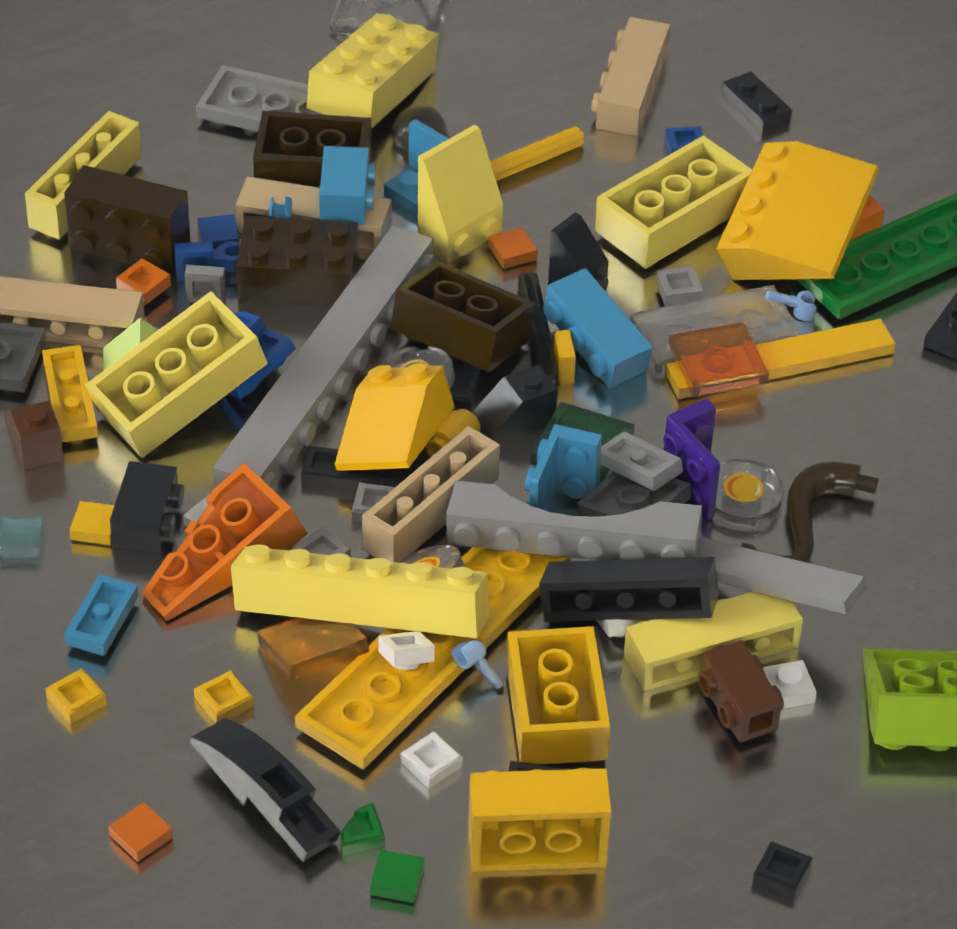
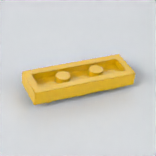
M81 345L42 350L51 406L60 426L61 442L97 438L98 430L93 403L85 387V384L88 383Z

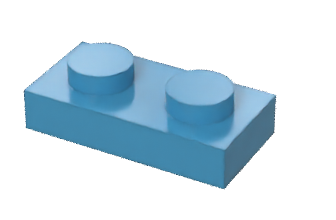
M99 574L64 633L65 645L105 656L139 596L138 585Z

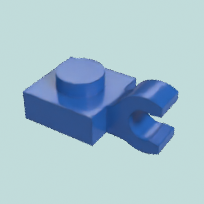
M212 241L174 244L177 282L185 281L186 265L225 267V271H237L239 242L228 241L222 243L217 249H213Z

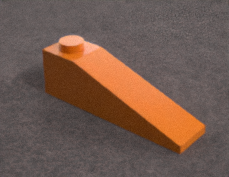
M245 463L212 490L205 500L208 506L197 522L191 520L184 530L187 536L176 552L169 553L142 591V596L166 621L232 586L231 565L245 546L266 545L270 549L288 551L308 534L293 509Z

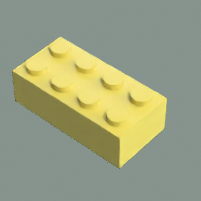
M376 13L309 71L307 109L325 115L371 118L372 129L435 71L439 34L426 30L424 26L408 24L396 20L391 15Z
M703 135L597 196L594 231L646 269L731 218L752 169Z
M210 291L85 384V387L97 411L134 451L143 458L268 363L257 336Z

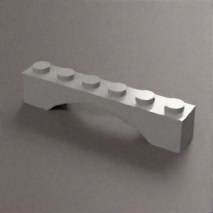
M455 480L446 512L447 544L590 560L697 558L701 540L702 506L660 501L646 508L618 515L599 517L570 516L530 506L510 496L495 484Z

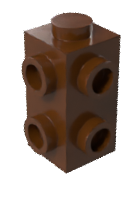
M741 640L726 646H717L711 651L703 653L702 669L698 674L700 689L704 696L711 697L718 708V715L723 726L732 730L739 743L778 730L781 710L784 708L782 694L777 686L770 684L764 675L759 658L756 655L750 654L743 641Z

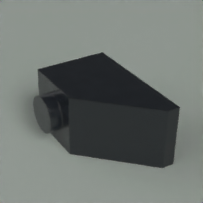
M575 212L551 230L548 285L586 268L606 291L609 284L607 278L609 261L583 217Z
M540 365L504 376L472 412L479 420L480 433L499 444L555 424L558 389Z

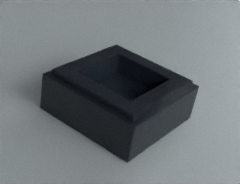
M771 841L754 872L753 883L795 900L811 869L813 857Z

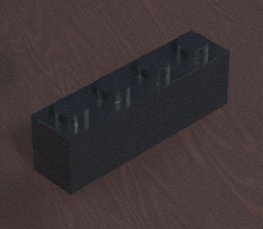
M715 557L549 562L539 583L544 622L712 618L719 596Z

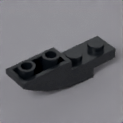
M225 717L191 737L190 743L243 805L252 802L303 862L338 840L341 831L313 799L316 788L284 755L259 735Z

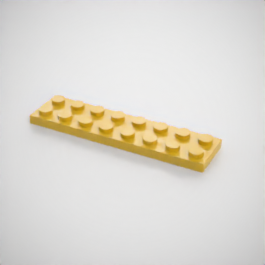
M472 547L451 569L467 567L472 571L487 572L489 619L478 638L421 632L435 645V662L421 663L415 669L402 670L393 667L378 652L379 637H377L295 715V727L364 770L465 670L454 661L451 653L452 650L462 642H470L472 640L482 642L486 649L541 595L539 583L548 563L571 561V557ZM387 628L380 636L414 631Z

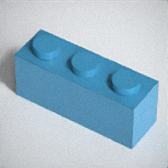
M586 268L548 285L543 305L546 318L550 323L555 324L560 331L570 330L574 350L580 353L588 363L591 372L596 377H600L609 389L647 371L653 347Z

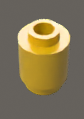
M466 409L451 411L425 446L428 455L432 457L468 426L480 432L481 427L477 417Z

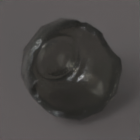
M424 105L410 107L400 112L395 117L391 130L392 139L395 144L400 148H405L408 152L409 123L414 119L449 138L447 125L440 113L433 107Z

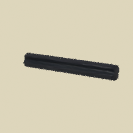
M533 271L529 273L522 272L518 276L520 297L535 303L529 334L534 366L540 365L555 385L558 382L559 372L548 320L543 310L544 301L539 278Z

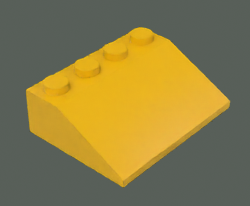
M798 141L764 143L716 248L731 279H834L879 173L877 165Z

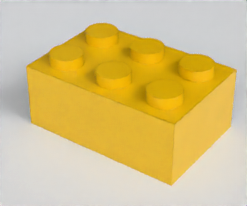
M594 626L508 632L506 667L520 762L542 765L608 760L611 726Z
M534 769L530 771L508 772L491 770L470 773L468 832L471 872L606 868L611 821L607 769Z

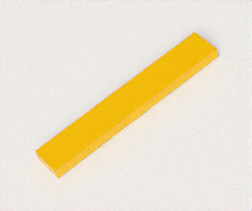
M880 318L666 363L665 375L677 398L682 399L894 354L896 343Z

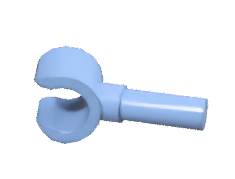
M767 291V300L794 307L793 314L797 319L801 321H811L814 319L817 307L814 305L815 297L810 291H801L797 296Z
M477 640L462 642L452 650V657L458 666L468 669L475 665L496 689L504 685L505 682L484 658L486 649L482 642Z

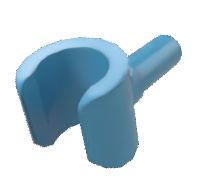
M271 197L269 217L291 218L292 199L286 197L285 204L282 205L275 203L274 198Z

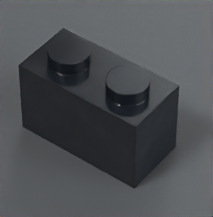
M129 461L110 518L113 548L161 554L165 539L172 538L174 534L175 508L181 509L184 499V485L178 484L177 467Z

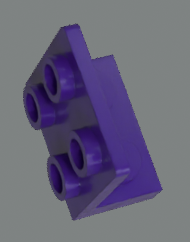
M707 398L667 415L665 435L663 437V450L682 460L683 472L675 478L691 484L692 497L686 503L701 505L702 517L706 521L714 518L720 473V462L711 453L716 407Z

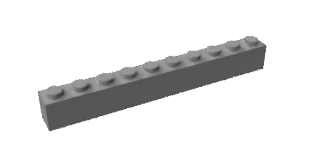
M394 225L391 226L213 466L214 488L245 463L276 492L279 480L286 471L289 472L293 469L298 454L304 445L308 446L313 441L319 424L322 420H327L330 417L334 404L340 395H345L348 392L352 378L358 370L362 371L366 367L369 355L375 346L379 347L383 343L392 321L396 289L437 261L436 255H433V238Z

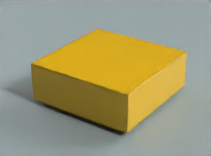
M570 330L556 331V334H554V353L559 372L558 383H560V386L574 385L576 356Z
M79 501L70 528V539L111 545L110 518L114 505Z
M82 668L46 688L47 699L70 724L107 704L104 691Z
M231 670L194 688V698L214 723L225 717L232 719L254 708L253 696Z

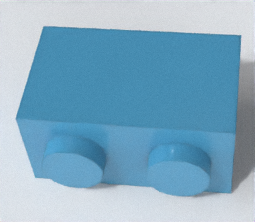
M324 146L319 192L320 220L357 222L358 225H365L366 210H373L374 188L368 187V185L375 186L376 163H369V148Z

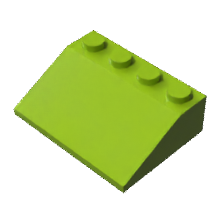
M863 648L869 726L874 743L893 750L904 749L907 745L924 746L934 751H945L950 747H957V651Z

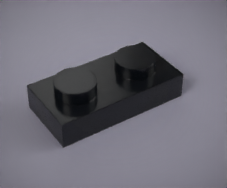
M751 71L722 82L721 94L760 131L763 132L791 121L792 109Z

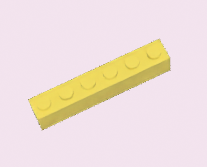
M266 545L245 546L231 565L234 606L237 611L478 638L489 619L487 572L472 571L467 567L451 569L433 567L424 562L406 564L390 562L386 558H373L370 560L351 558L342 553L324 555L310 553L304 549H293L290 551L270 549Z

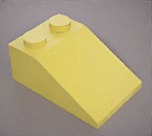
M474 124L418 156V233L433 238V254L448 265L488 241V236L502 233L503 202L481 130L478 126Z

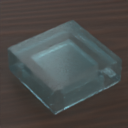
M1 517L0 557L39 558L43 534L42 517Z

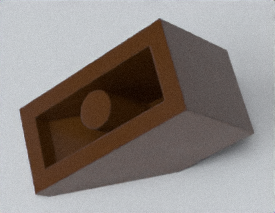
M50 400L4 411V417L24 471L64 461L60 426Z

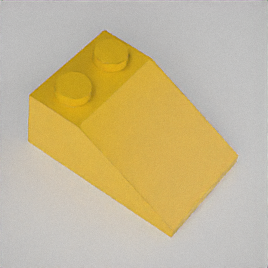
M417 363L402 368H391L388 365H381L371 369L356 388L335 461L336 470L409 468L455 407L443 366H426V364Z

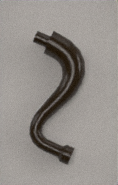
M836 461L821 462L807 467L794 478L787 496L788 515L796 547L793 554L781 557L806 563L809 562L814 551L812 506L817 498L825 495H842L854 498L856 490L876 494L879 478L860 474L861 465ZM743 542L741 547L759 551L752 544Z

